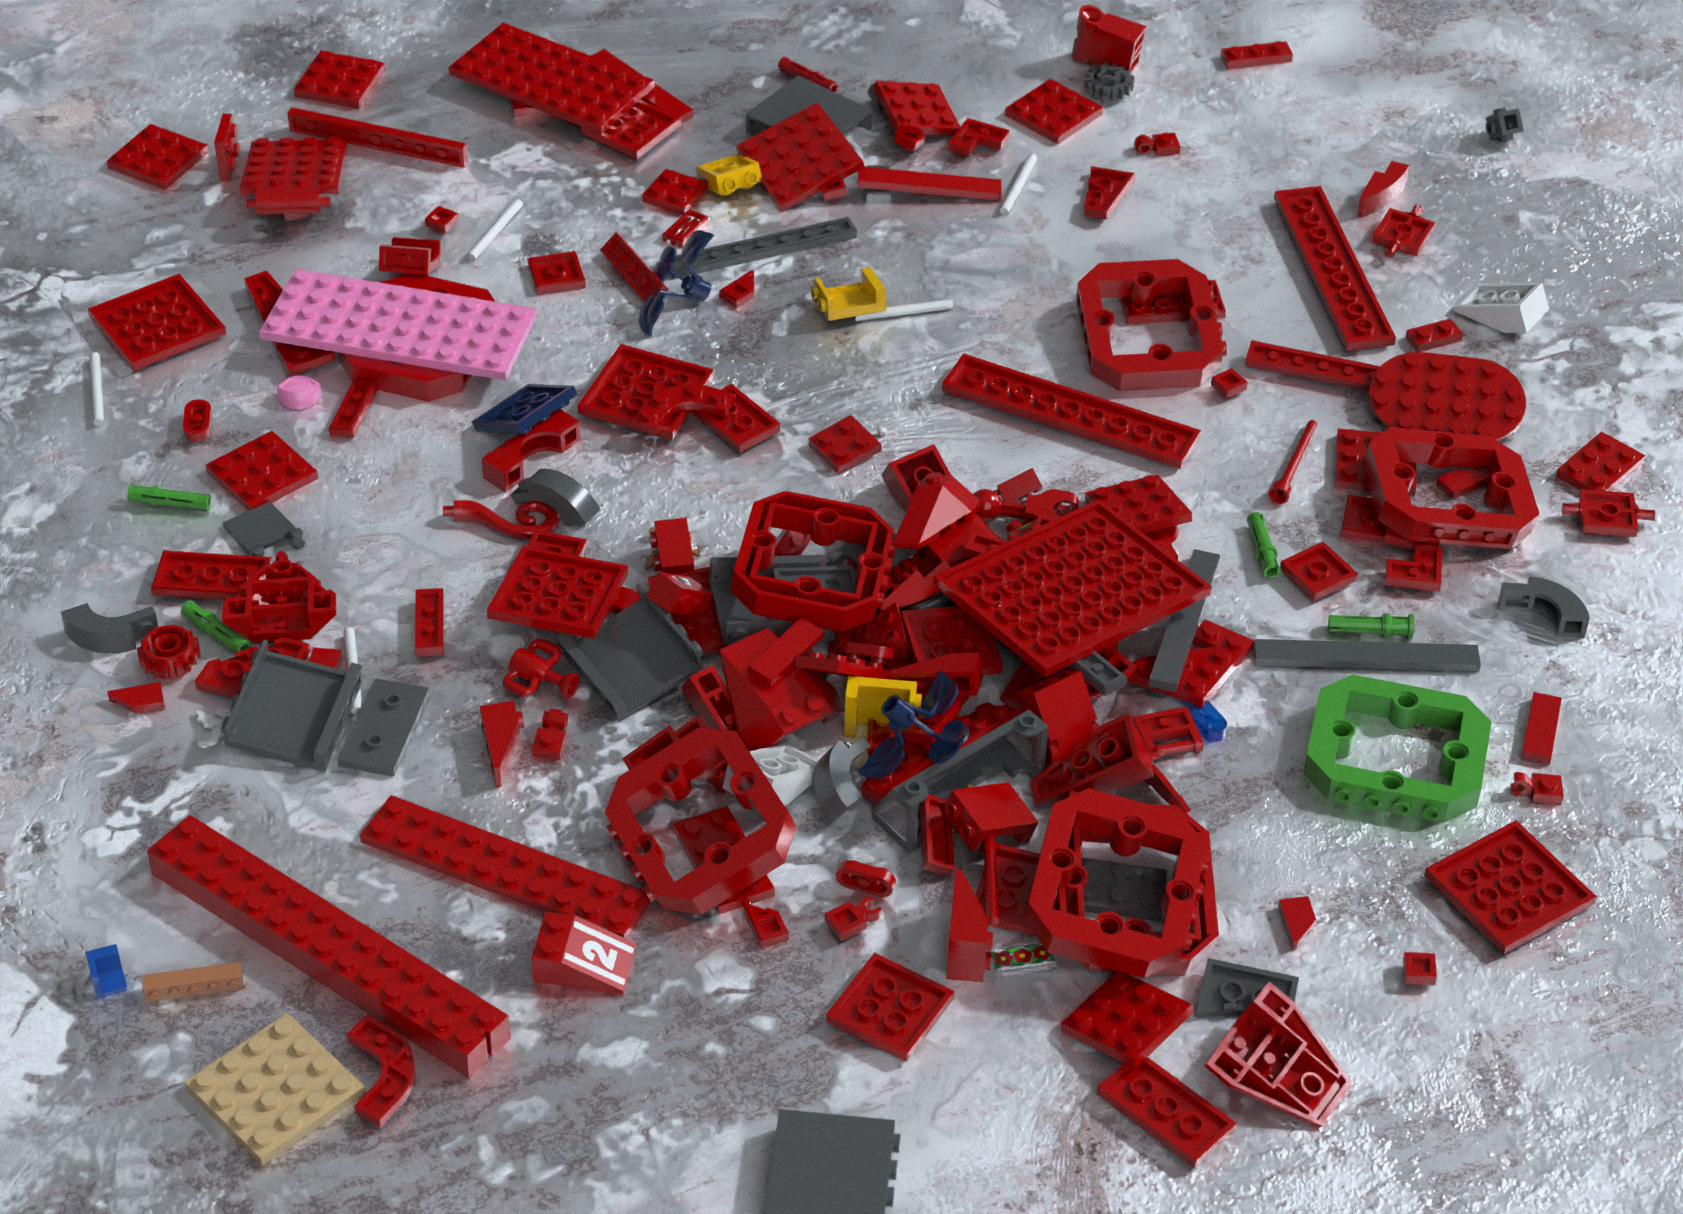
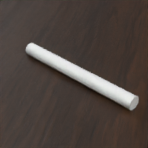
M1035 154L1028 155L999 210L1001 215L1006 216L1010 212L1037 160Z
M515 199L467 254V258L473 262L479 257L523 206L521 200Z
M952 299L886 307V311L854 316V320L857 322L953 309Z
M93 352L89 356L93 423L95 426L100 427L104 425L101 365L99 353Z
M351 627L343 630L347 672L351 662L358 664L355 631ZM361 688L351 709L353 715H358L362 708Z

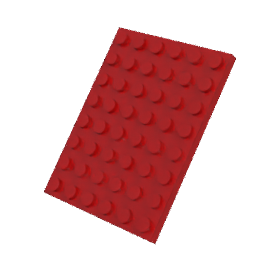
M1100 499L935 575L933 579L935 587L1043 677H1047L1091 655L1095 651L1097 652L1210 596L1212 590L1210 584Z

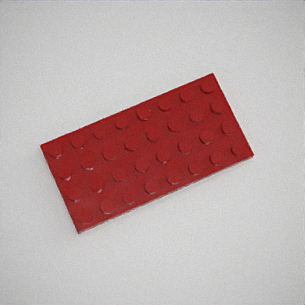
M504 22L448 67L449 75L600 134L605 132L655 87L654 79Z

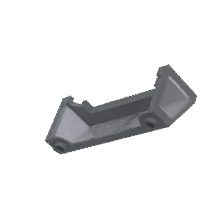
M1027 710L963 747L948 761L940 764L936 763L892 788L872 810V819L910 854L921 847V839L918 836L921 833L919 803L923 802L928 797V794L948 800L952 790L967 788L969 784H973L975 787L1002 770L1011 778L1016 777L1017 773L1023 772L1028 773L1029 777L1034 779L1045 769L1048 726L1032 711Z

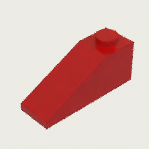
M950 653L890 670L889 676L890 680L917 682V694H922V697H925L939 670H941L957 684V696H977L983 679V671L979 653Z
M714 665L690 676L681 689L697 715H700L711 729L737 732L727 687Z
M514 700L480 706L481 726L496 788L503 785L520 743L519 729L524 728L522 711H516Z

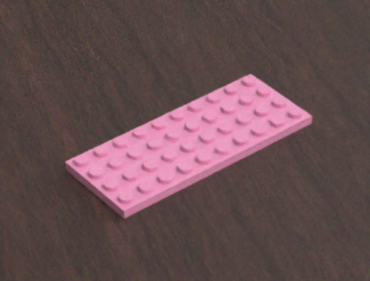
M295 269L260 330V338L506 381L536 320L537 310L536 308Z

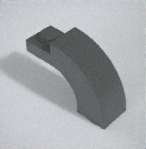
M539 469L531 477L519 482V487L510 494L515 503L540 501L548 504L559 513L566 526L586 524L601 510L592 495L580 483L570 476L552 469Z
M1529 576L1527 584L1502 582L1498 599L1499 610L1538 613L1552 622L1557 636L1585 638L1590 619L1589 613L1581 599L1571 590L1551 580Z
M88 603L60 612L64 631L70 640L84 649L99 653H122L137 649L135 641L145 638L148 632L159 627L156 612L152 606L120 617L101 616L92 611Z
M864 737L854 744L851 740L844 744L840 739L819 759L815 766L813 774L815 795L822 811L830 822L847 811L862 797V794L852 781L850 765L870 747Z

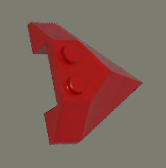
M282 550L275 555L276 561L271 565L265 564L241 585L240 592L235 597L229 596L223 601L222 622L253 643H262L263 640H268V644L273 643V640L282 637L298 641L312 639L337 614L336 593L331 589L326 590L323 588L320 580L297 562L292 563L288 560V555Z

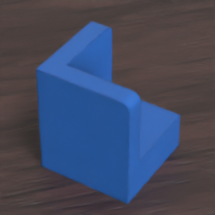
M116 944L85 952L97 999L128 990Z

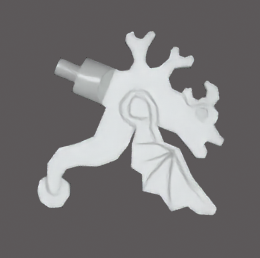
M219 707L218 711H214V715L196 710L197 723L203 724L204 728L212 730L211 739H201L198 741L200 748H206L218 743L220 737L224 735L221 733L223 720L226 716L230 717L232 712L230 708L223 709Z

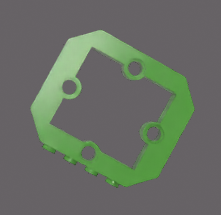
M1352 674L1320 689L1303 773L1328 800L1445 823L1476 808L1478 805L1492 721L1467 696ZM1349 710L1389 718L1391 724L1400 729L1412 728L1417 723L1458 731V740L1448 741L1444 744L1439 763V773L1445 779L1451 780V785L1407 778L1394 770L1377 772L1336 764V758H1346L1351 755L1356 735L1354 723L1344 718L1345 711Z

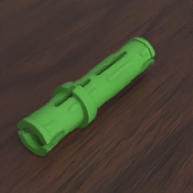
M131 484L128 488L127 498L131 502L151 503L155 507L168 505L209 511L211 506V494L167 490L157 485H154L152 488Z
M1253 512L1248 515L1247 523L1256 546L1255 555L1257 561L1262 565L1264 576L1275 578L1281 573L1277 562L1278 553L1276 547L1271 543L1263 514Z
M188 600L183 604L181 614L195 623L196 628L201 632H207L235 653L251 647V643L248 640H245L231 628L216 619V615L212 611H205L193 600Z

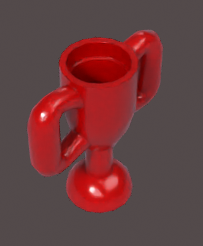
M535 639L528 645L527 650L519 648L513 653L509 661V672L504 676L502 685L507 691L527 698L534 694L539 683L548 681L558 686L561 696L569 700L578 690L580 675L569 673L562 676L553 672L551 667L560 660L562 650L558 645L545 639ZM535 650H542L552 656L544 660L535 654ZM519 677L530 681L528 687H525L512 680Z

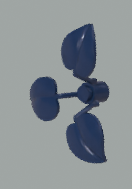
M696 230L686 241L681 253L683 257L681 268L687 270L691 276L687 275L684 277L671 269L677 258L675 248L668 246L662 251L660 260L654 266L653 272L662 282L668 273L682 280L681 288L684 289V293L659 290L656 295L652 294L647 298L639 314V325L645 334L652 337L654 324L664 307L666 296L684 297L689 300L694 297L700 301L707 299L712 286L704 281L703 277L699 276L691 266L715 235Z
M939 670L921 704V709L910 705L906 700L903 701L898 695L890 696L883 703L881 712L890 720L888 726L892 728L895 736L883 740L870 755L865 765L857 770V772L869 779H880L890 775L900 765L905 755L904 750L901 749L904 740L898 727L906 729L913 723L936 739L929 750V758L933 762L940 764L951 759L959 751L961 744L965 743L968 739V726L962 721L954 720L948 722L939 735L917 720L914 712L918 713L923 720L932 719L936 714H943L950 708L958 695L957 684L943 671Z

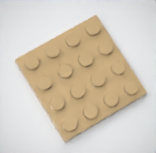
M288 1012L184 1081L186 1090L262 1166L366 1094L365 1086Z

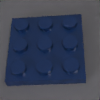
M527 384L473 420L472 424L475 431H487V433L502 432V434L517 433V435H522L532 429L531 426L535 423L550 418V413L556 409L568 406L570 404L569 400L578 394L575 387L570 385Z

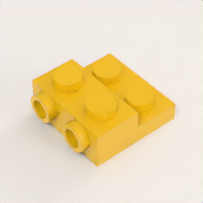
M739 153L696 166L697 175L706 179L709 189L719 195H729L738 188H751L757 182H760L759 178H761L759 162L743 157Z

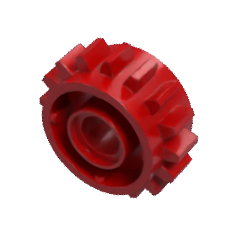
M164 625L151 630L144 639L140 640L141 647H137L140 667H144L145 673H151L155 678L175 679L184 676L191 671L194 665L198 664V657H201L198 637H194L192 631H187L184 627L176 625Z

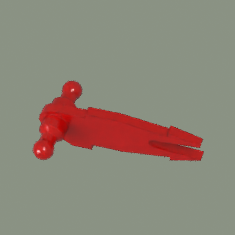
M1155 747L1151 752H1148L1154 776L1144 781L1148 786L1151 785L1169 805L1179 806L1188 814L1191 809L1183 797L1178 794L1162 772L1152 764L1154 759L1161 758L1164 755L1163 748Z

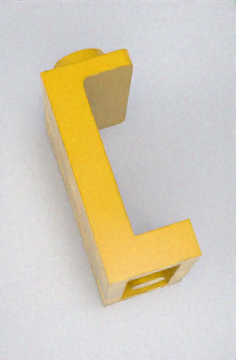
M871 267L861 269L862 282L826 288L819 277L814 278V287H811L812 300L817 302L819 311L825 314L828 321L886 311V288Z
M848 676L845 696L844 737H856L857 725L868 726V719H874L877 721V724L882 726L888 725L890 720L882 714L881 708L883 703L892 695H898L903 701L906 700L910 705L921 709L922 694H917V682Z

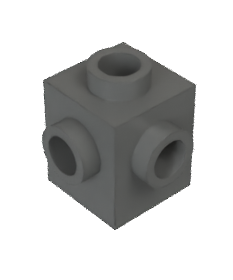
M1507 107L1493 110V115L1486 117L1485 127L1490 140L1499 139L1500 143L1514 140L1513 135L1524 131L1519 108L1508 110Z

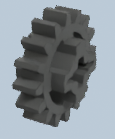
M1104 63L1102 66L1096 64L1095 69L1089 68L1088 72H1085L1084 88L1087 89L1088 94L1094 93V98L1102 97V100L1110 98L1112 101L1115 98H1119L1122 100L1124 95L1129 96L1130 91L1134 90V75H1131V70H1125V66L1116 67V63H1113L1112 66H1108L1107 63Z

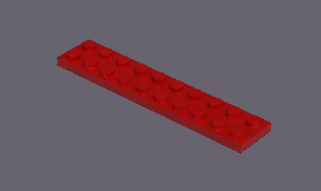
M1315 186L1275 191L1274 200L1346 351L1395 345L1396 336L1322 187Z
M964 353L942 382V391L1179 469L1183 467L1201 436L1200 429Z
M393 795L389 796L360 834L361 843L544 913L547 911L578 916L626 939L651 904L643 889Z

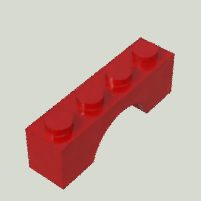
M556 409L550 413V418L532 425V429L529 432L515 435L481 458L483 478L506 493L524 480L523 462L526 458L543 451L563 453L580 441L579 420L562 409Z

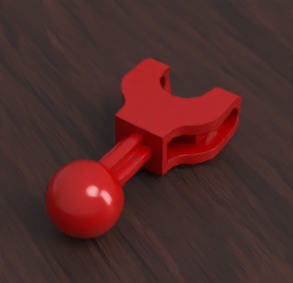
M980 489L973 493L980 500L981 504L975 513L985 523L992 522L999 516L1024 519L1023 525L1036 520L1039 514L1057 519L1079 508V499L1076 494L1057 489L1046 490L1038 495L1028 494L1026 505L1001 501L999 495L990 489ZM1062 503H1068V504H1070V505H1069V506H1065V505H1062Z

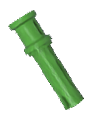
M1390 613L1382 614V617L1329 615L1328 632L1381 634L1384 638H1389L1390 635H1399L1413 639V614H1408L1407 617L1391 616Z

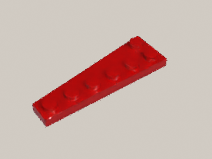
M267 270L244 278L245 287L263 324L283 291ZM272 341L289 377L336 360L334 351Z

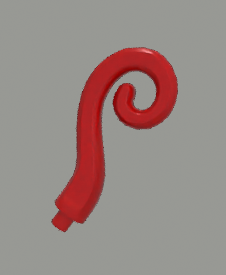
M454 500V506H443V516H454V522L480 523L500 534L520 540H530L535 530L553 533L560 523L559 513L548 504L540 501H526L517 507L515 518L520 525L509 522L486 506L475 501ZM528 513H541L546 517V520L536 525V518L528 515Z

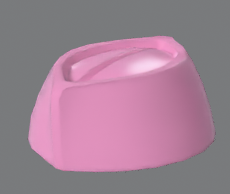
M305 376L290 377L277 386L278 401L284 407L292 410H303L312 407L321 397L320 383Z

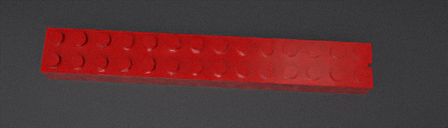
M188 815L147 850L152 875L372 1017L393 1028L400 1035L468 1079L488 1062V1054L493 1057L511 1039L509 1015L192 815Z

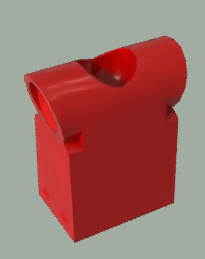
M1083 5L1079 10L1077 38H1075L1071 58L1079 63L1090 62V65L1094 67L1096 64L1102 66L1104 63H1107L1108 66H1112L1113 63H1116V67L1125 66V70H1131L1132 74L1140 62L1147 26L1109 13L1104 15L1099 8L1093 5Z
M974 513L967 520L958 519L956 527L940 530L938 538L922 548L916 549V553L913 556L918 555L919 561L927 559V566L933 565L934 569L943 560L952 568L971 559L963 556V551L972 531L996 539L1000 538Z
M1061 670L1015 692L1022 713L1030 710L1048 726L1045 769L1056 760L1063 761L1075 751L1073 748L1079 742L1082 744L1087 742L1096 734L1094 730L1100 727L1096 722L1097 717L1082 671ZM1044 731L1032 737V740L1036 743V759L1040 762Z

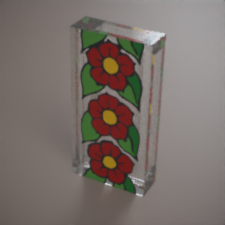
M1040 941L992 947V951H989L992 952L991 963L996 978L1056 970L1054 954L1047 952Z

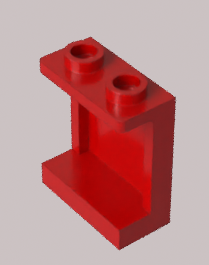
M393 237L391 245L379 246V271L429 275L441 265L440 240Z
M1009 782L952 790L943 809L944 815L971 851L978 850L982 840L985 838L1010 834L1019 845L1028 844L1039 823Z

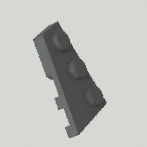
M1208 958L1195 1017L1240 1014L1268 982L1272 983L1295 1002L1299 977Z

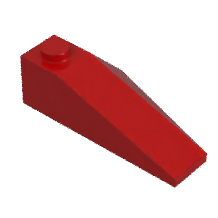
M940 472L927 474L915 489L894 539L893 546L907 549L922 548L938 538L940 530L952 529L956 527L958 519L967 520L972 517L981 506L980 500L952 475H942Z
M1127 713L1102 724L1094 730L1096 734L1084 744L1079 742L1073 747L1075 751L1063 761L1056 760L1032 779L1030 784L1036 807L1051 805L1069 797L1071 790L1081 792L1090 788L1101 792H1109L1130 787L1153 777L1154 773L1149 753L1130 714Z

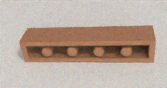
M241 962L142 975L143 992L146 1002L244 989Z

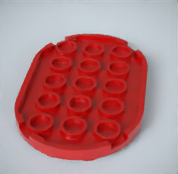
M1409 352L1386 361L1372 377L1368 396L1370 410L1376 420L1379 419L1387 427L1386 430L1389 427L1484 435L1491 436L1500 443L1502 439L1510 434L1513 435L1518 430L1526 409L1524 389L1514 374L1494 361L1481 358L1427 352Z

